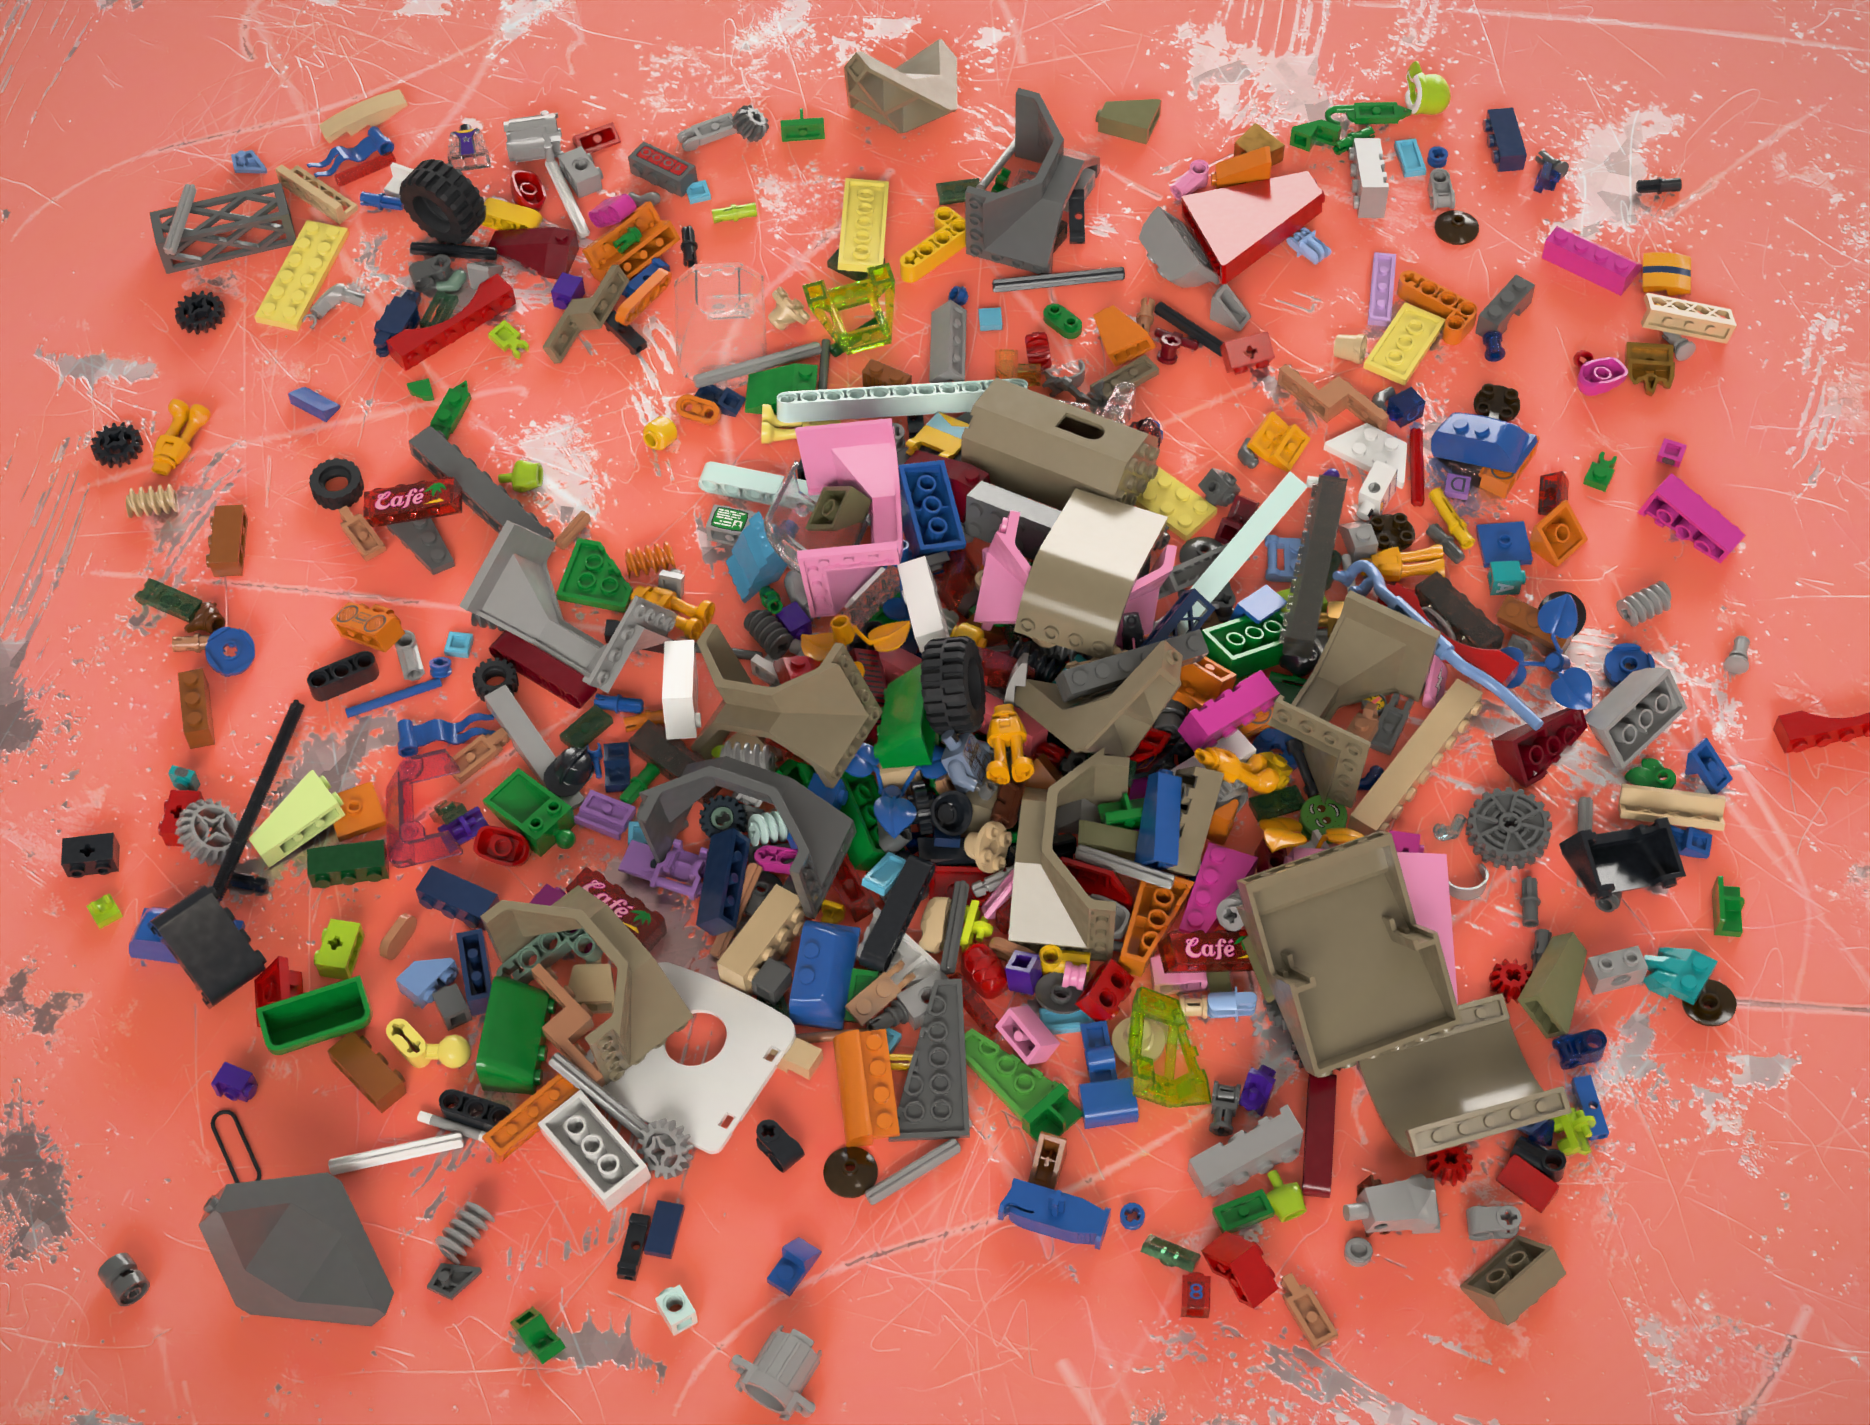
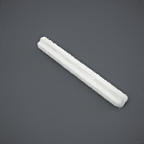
M556 160L553 162L545 161V166L576 233L580 238L584 239L590 235V231Z
M454 1132L333 1158L328 1161L329 1171L331 1175L461 1148L464 1144L461 1132Z

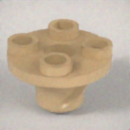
M780 286L772 293V297L776 301V307L768 315L770 323L779 330H785L789 324L795 321L805 325L811 316L803 310L805 308L804 305L796 298L791 300L788 297L789 294Z
M990 821L980 829L979 833L970 832L966 836L964 850L970 858L976 861L978 868L982 872L994 873L1004 870L1006 865L1005 859L1008 847L1012 843V834L1006 830L1002 823Z
M1132 1016L1122 1020L1115 1027L1112 1033V1046L1115 1055L1126 1063L1128 1067L1138 1068L1158 1060L1164 1052L1165 1036L1162 1028L1152 1019L1143 1016Z

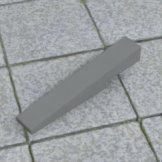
M1229 543L1174 566L1172 572L1160 587L1158 600L1194 585Z
M503 685L484 696L486 706L500 726L508 733L513 747L539 782L546 788L543 781L544 772L556 757L508 687ZM580 791L568 797L557 796L570 805L573 810L581 806L585 800Z

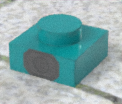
M174 765L171 766L168 775L175 788L189 791H197L201 784L195 771Z

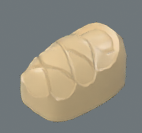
M933 897L924 909L920 922L922 938L918 944L928 953L937 954L943 951L952 901L950 898Z

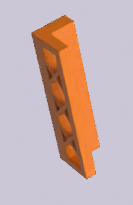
M558 1074L484 1134L482 1140L494 1152L496 1162L498 1164L503 1162L540 1131L538 1123L577 1093L579 1089L561 1074Z

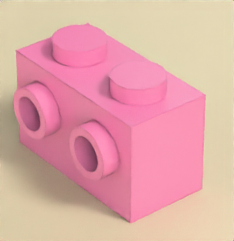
M1029 1005L1009 1008L995 1026L1027 1065L1046 1062L1060 1045V1042Z

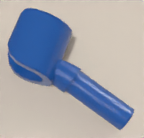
M597 743L598 749L591 751L588 744L586 746L588 748L587 753L594 764L596 778H602L600 760L603 754L601 745Z

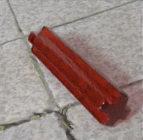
M389 151L335 174L334 178L337 185L342 187L384 169L393 162L396 163L394 154Z

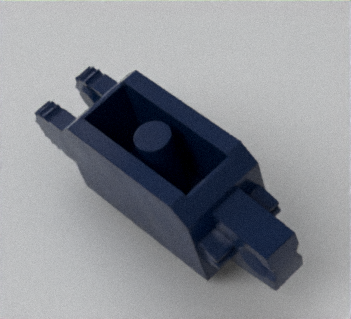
M407 290L401 297L394 296L391 303L387 304L380 320L376 321L374 327L376 336L373 343L377 347L376 354L380 358L389 355L386 343L388 339L405 329H416L421 321L418 312V305L421 300L419 292Z

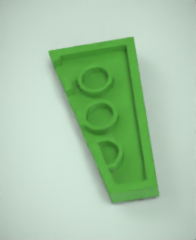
M973 1028L965 1033L966 1064L1021 1122L1022 1116L1059 1085L1055 1080L1052 1082L1043 1076L1044 1073L1036 1068L1032 1069L1021 1062V1059L1014 1054L1010 1055L1000 1049V1045Z

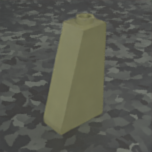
M1079 820L1078 845L1082 844L1134 862L1139 831Z
M1574 932L1551 938L1517 999L1546 1039L1567 1035L1570 1030L1587 950Z

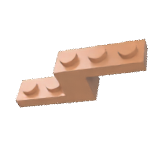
M1287 364L1279 368L1278 384L1326 423L1345 409H1348L1364 423H1368L1384 432L1387 430L1389 415L1340 376H1337L1318 390L1313 383H1309L1298 371L1292 369Z
M538 963L531 969L534 979L563 1008L542 1027L545 1037L564 1057L603 1087L605 1085L604 1077L599 1072L596 1062L594 1061L591 1064L585 1058L587 1055L585 1050L576 1043L594 1027L592 1020L594 1014L584 1003L579 1005L574 1000L576 995L567 985L562 987L556 981L559 978L550 967L544 969Z

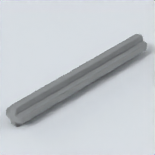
M556 1052L551 1057L548 1064L579 1090L581 1089L586 1096L636 1137H644L641 1131L648 1127L644 1121L561 1053Z

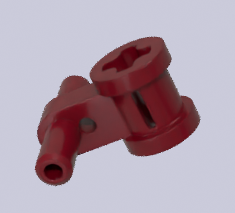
M1156 328L1154 333L1156 337L1161 338L1160 343L1162 345L1161 350L1157 353V360L1166 365H1173L1177 362L1178 356L1176 352L1180 346L1194 351L1199 346L1198 342L1185 338L1183 334L1176 331L1172 333Z

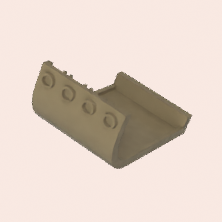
M1075 488L1034 559L1020 601L1014 632L1099 659L1112 656L1119 626L1131 591L1157 541L1161 542L1168 517Z

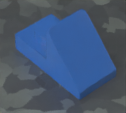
M1707 738L1701 740L1688 753L1685 774H1698L1710 794H1718L1733 780Z
M800 1237L782 1247L783 1257L767 1277V1283L790 1297L820 1257L822 1251Z

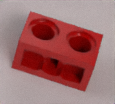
M1111 958L1096 969L1075 1005L1095 1022L1105 1021L1106 1019L1112 1020L1120 1011L1118 1007L1120 1002L1124 1001L1131 993L1132 989H1130V986L1135 978Z

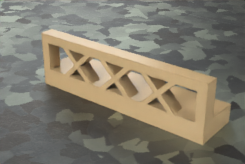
M281 164L275 169L278 181L284 188L339 225L359 210L357 204L298 165L290 170ZM342 206H347V207H349V208H347L345 211H343V207H342Z
M1646 293L1644 296L1647 310L1641 320L1643 328L1727 344L1737 327L1731 309Z
M1621 784L1618 811L1621 819L1654 822L1655 819L1668 817L1670 825L1724 831L1725 821L1723 813L1726 798L1721 795Z

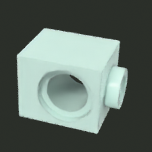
M680 1285L664 1289L655 1298L657 1308L673 1336L698 1323L696 1311ZM678 1304L682 1306L676 1312L669 1311V1308L673 1305Z

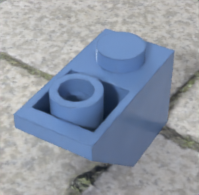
M452 958L414 961L395 980L399 991L423 1009L428 1003L434 1001L432 994L441 987L453 983L459 972L456 962Z

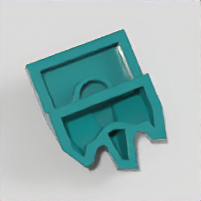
M1659 947L1658 956L1644 955L1648 970L1652 972L1645 976L1643 980L1647 988L1666 999L1671 994L1692 1005L1695 1004L1718 963L1717 960L1694 949Z

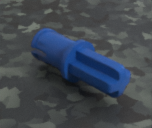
M362 191L360 194V205L377 207L379 210L387 208L401 211L404 208L400 198L386 196L385 193L374 194Z
M597 693L595 695V698H598V700L594 699V709L615 711L616 714H620V712L640 714L644 710V701L642 699L622 697L621 694L610 696Z

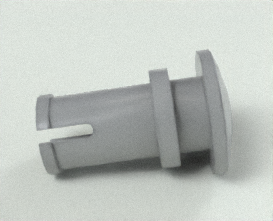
M1663 331L1662 338L1670 345H1674L1673 352L1678 361L1687 360L1694 354L1696 345L1692 341L1682 338L1679 334Z
M1737 636L1734 639L1733 650L1725 659L1724 666L1731 673L1743 674L1749 669L1747 652L1750 640L1746 636Z

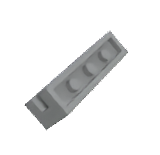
M951 299L931 312L930 383L965 381L967 310Z

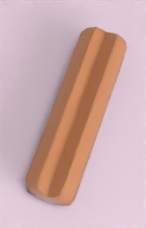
M580 511L555 539L556 546L565 550L591 521L590 515L585 511Z

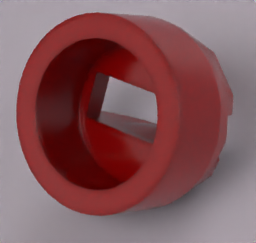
M1585 350L1577 351L1573 357V363L1580 369L1586 362L1594 360L1593 355ZM1580 357L1586 359V361L1583 363L1579 359Z

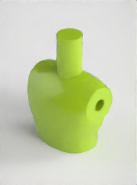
M519 460L516 461L513 472L499 474L498 481L500 484L512 482V488L516 492H528L542 486L543 468L540 463Z
M1277 1170L1270 1171L1267 1176L1274 1189L1269 1191L1266 1196L1275 1212L1274 1214L1279 1218L1280 1222H1286L1303 1215L1307 1209L1299 1184L1297 1182L1284 1184Z

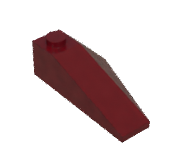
M558 227L496 230L488 247L496 248L498 255L508 260L514 259L520 262L522 267L526 269L530 267L536 270L538 275L556 280L559 279L562 272L569 274L579 250L576 231Z
M916 450L904 464L944 460L960 522L964 523L966 521L967 494L981 480L991 484L989 473L969 463Z
M1566 708L1540 718L1544 721V724L1537 731L1528 724H1525L1492 739L1498 764L1522 788H1526L1543 779L1548 773L1547 769L1551 764L1557 763L1564 749L1567 746H1572L1588 727L1583 710Z

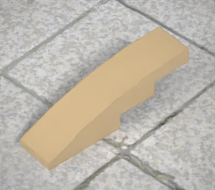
M397 89L361 101L333 115L319 124L324 138L331 143L346 132L353 136L367 125L371 127L379 126L408 106V103L402 91Z

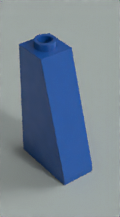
M1159 769L1158 772L1148 775L1134 860L1136 863L1158 870L1177 866L1179 855L1182 777L1174 776L1173 771Z

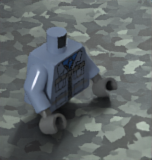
M954 729L944 732L941 738L946 747L941 761L956 790L961 793L974 792L976 790L983 800L990 799L995 793L997 785L990 780H987L983 785L982 783L986 775V767L991 761L989 753L994 758V749L989 746L988 742L976 739L972 733L957 735ZM1006 747V756L1009 755L1007 751L1010 749V747Z

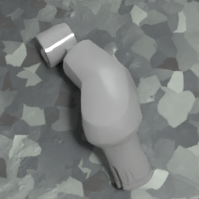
M337 283L318 298L310 309L311 314L304 316L302 323L309 317L313 320V324L309 328H313L317 323V319H322L334 306L342 301L361 308L365 294L347 289L343 283Z
M800 568L795 571L791 570L784 579L789 600L791 603L796 601L812 622L814 618H811Z

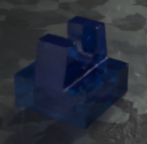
M1544 161L1537 174L1533 191L1542 193L1543 189L1554 191L1556 183L1560 180L1561 173L1552 169V163Z

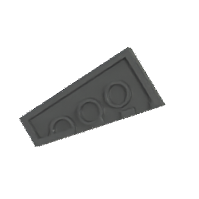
M411 496L409 506L406 508H402L406 502V499L402 500L404 503L401 506L392 507L390 505L386 509L374 511L376 518L383 522L393 535L395 534L407 549L409 548L433 575L455 567L454 560L423 502L414 504L412 502L414 496Z

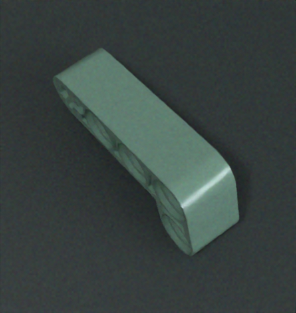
M583 928L577 929L574 933H570V930L541 934L505 961L498 968L496 976H504L511 979L513 976L514 980L529 984L534 980L531 969L538 963L546 969L572 949L582 959L588 962H596L602 957L603 951ZM557 939L556 947L550 949V943ZM592 943L591 951L584 953L585 946ZM536 955V962L529 966L530 958Z

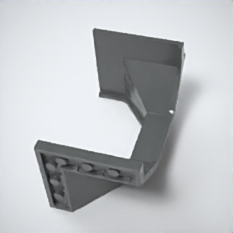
M1018 88L1015 94V157L1041 163L1042 165L1034 179L1001 192L994 193L971 186L967 187L965 191L966 254L1039 275L1051 274L1053 248L1064 208L1084 168L1094 170L1095 178L1098 177L1100 173V157L1065 148L1064 138L1040 93Z
M727 756L687 764L681 777L639 792L643 804L639 806L636 817L656 863H662L666 859V855L671 849L673 841L677 837L693 804L716 785L773 804L798 848L797 855L789 872L804 914L812 919L816 918L857 832L853 819L794 779Z

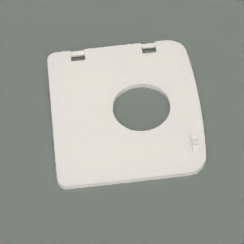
M661 962L658 965L692 1014H711L724 1023L727 1031L724 1047L712 1060L704 1064L688 1066L679 1064L670 1058L666 1051L665 1042L661 1047L654 1048L648 1052L642 1062L632 1065L625 1070L624 1075L619 1080L611 1081L602 1088L645 1123L649 1124L665 1118L667 1122L675 1120L676 1128L684 1126V1131L682 1132L684 1136L690 1134L691 1137L687 1140L688 1144L694 1145V1147L706 1153L717 1154L725 1147L739 1122L743 1120L777 1069V1065L793 1045L796 1038V1029L791 1019L731 986L669 962ZM773 1048L779 1052L773 1061L770 1062L766 1060V1057ZM589 1049L585 1058L592 1064L595 1060L591 1049ZM729 1115L734 1119L728 1128L725 1129L721 1127V1124Z

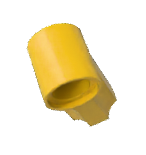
M1045 945L1039 952L1042 974L1044 976L1052 972L1064 973L1066 961H1070L1073 965L1077 966L1087 964L1086 976L1089 977L1091 953L1061 950L1056 945ZM1052 959L1055 960V962L1048 963L1045 960Z

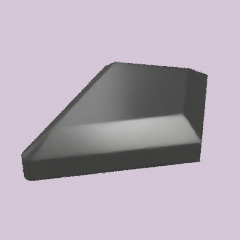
M441 1263L428 1283L427 1289L452 1300L482 1273V1269L480 1267Z

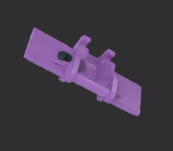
M675 838L672 851L669 850L666 859L662 863H656L649 845L631 840L618 871L649 880L650 887L656 888L658 886L689 896V899L694 901L695 898L701 897L703 886L701 879L705 874L709 849L701 847L699 855L684 851L683 841ZM666 877L676 879V880H678V881H680V882H685V883L691 884L692 886H689V885H686V884H683V883H680V882H676V881L667 879Z

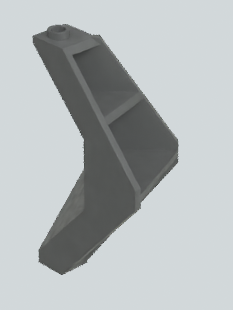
M326 1172L226 1184L205 1203L203 1207L205 1212L198 1226L238 1308L250 1315L361 1326H373L386 1315L394 1291L342 1181Z

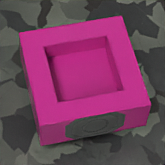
M1664 438L1656 461L1679 468L1687 445Z

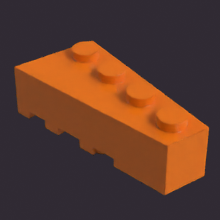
M1175 876L1172 888L1166 889L1142 880L1140 881L1118 964L1129 974L1142 977L1150 963V958L1154 957L1188 901L1195 882Z

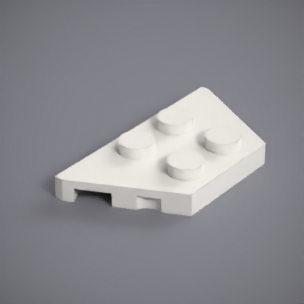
M1365 423L1324 443L1323 450L1367 472H1370L1375 460L1397 468L1396 487L1400 489L1404 487L1407 455L1406 442Z
M878 907L874 909L873 918L869 927L867 926L863 941L859 944L856 956L858 961L881 913ZM905 933L886 973L902 960L905 963L903 969L895 973L891 979L898 985L906 975L913 972L916 978L904 987L908 988L940 970V964Z

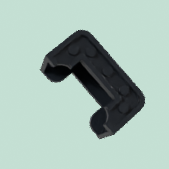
M203 884L149 921L147 926L154 935L157 934L158 937H163L160 941L163 945H166L194 983L195 989L197 991L202 990V1001L208 1009H211L266 970L264 964L267 960L258 949L256 951L252 949L249 944L251 938L243 928L239 930L233 923L236 918L228 907L223 909L219 904L218 899H220V896L211 885L207 888Z

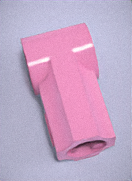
M1200 159L1191 162L1189 170L1170 186V191L1174 198L1180 201L1181 196L1190 195L1195 190L1206 187L1209 180V164Z

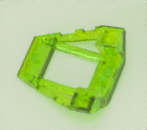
M889 263L867 268L868 279L827 289L824 280L802 285L808 307L847 355L892 343L895 279ZM884 293L886 319L878 301V298ZM870 303L878 324L846 332L838 311ZM824 311L829 312L833 324L831 323V321L829 320Z
M1143 986L1136 990L1133 999L1128 1038L1129 1072L1133 1096L1168 1108L1211 1103L1208 1077L1205 1069L1200 1070L1195 1057L1199 1056L1196 1046L1191 1047L1186 1034L1189 1027L1179 1000ZM1145 1017L1168 1025L1164 1076L1155 1074L1153 1059L1141 1055ZM1179 1039L1189 1072L1174 1079L1177 1041Z

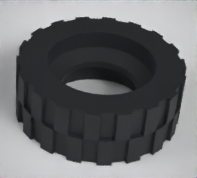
M334 458L332 460H325V462L318 464V467L313 469L312 475L309 477V485L314 500L325 509L335 510L341 509L344 506L349 508L352 504L357 503L363 495L364 484L361 472L354 462L347 461V459ZM345 477L348 480V485L342 490L328 491L325 488L326 482L330 479Z

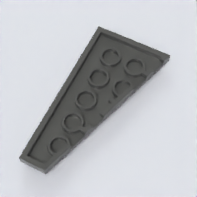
M962 979L935 980L899 1107L897 1108L900 1136L889 1137V1142L970 1138Z

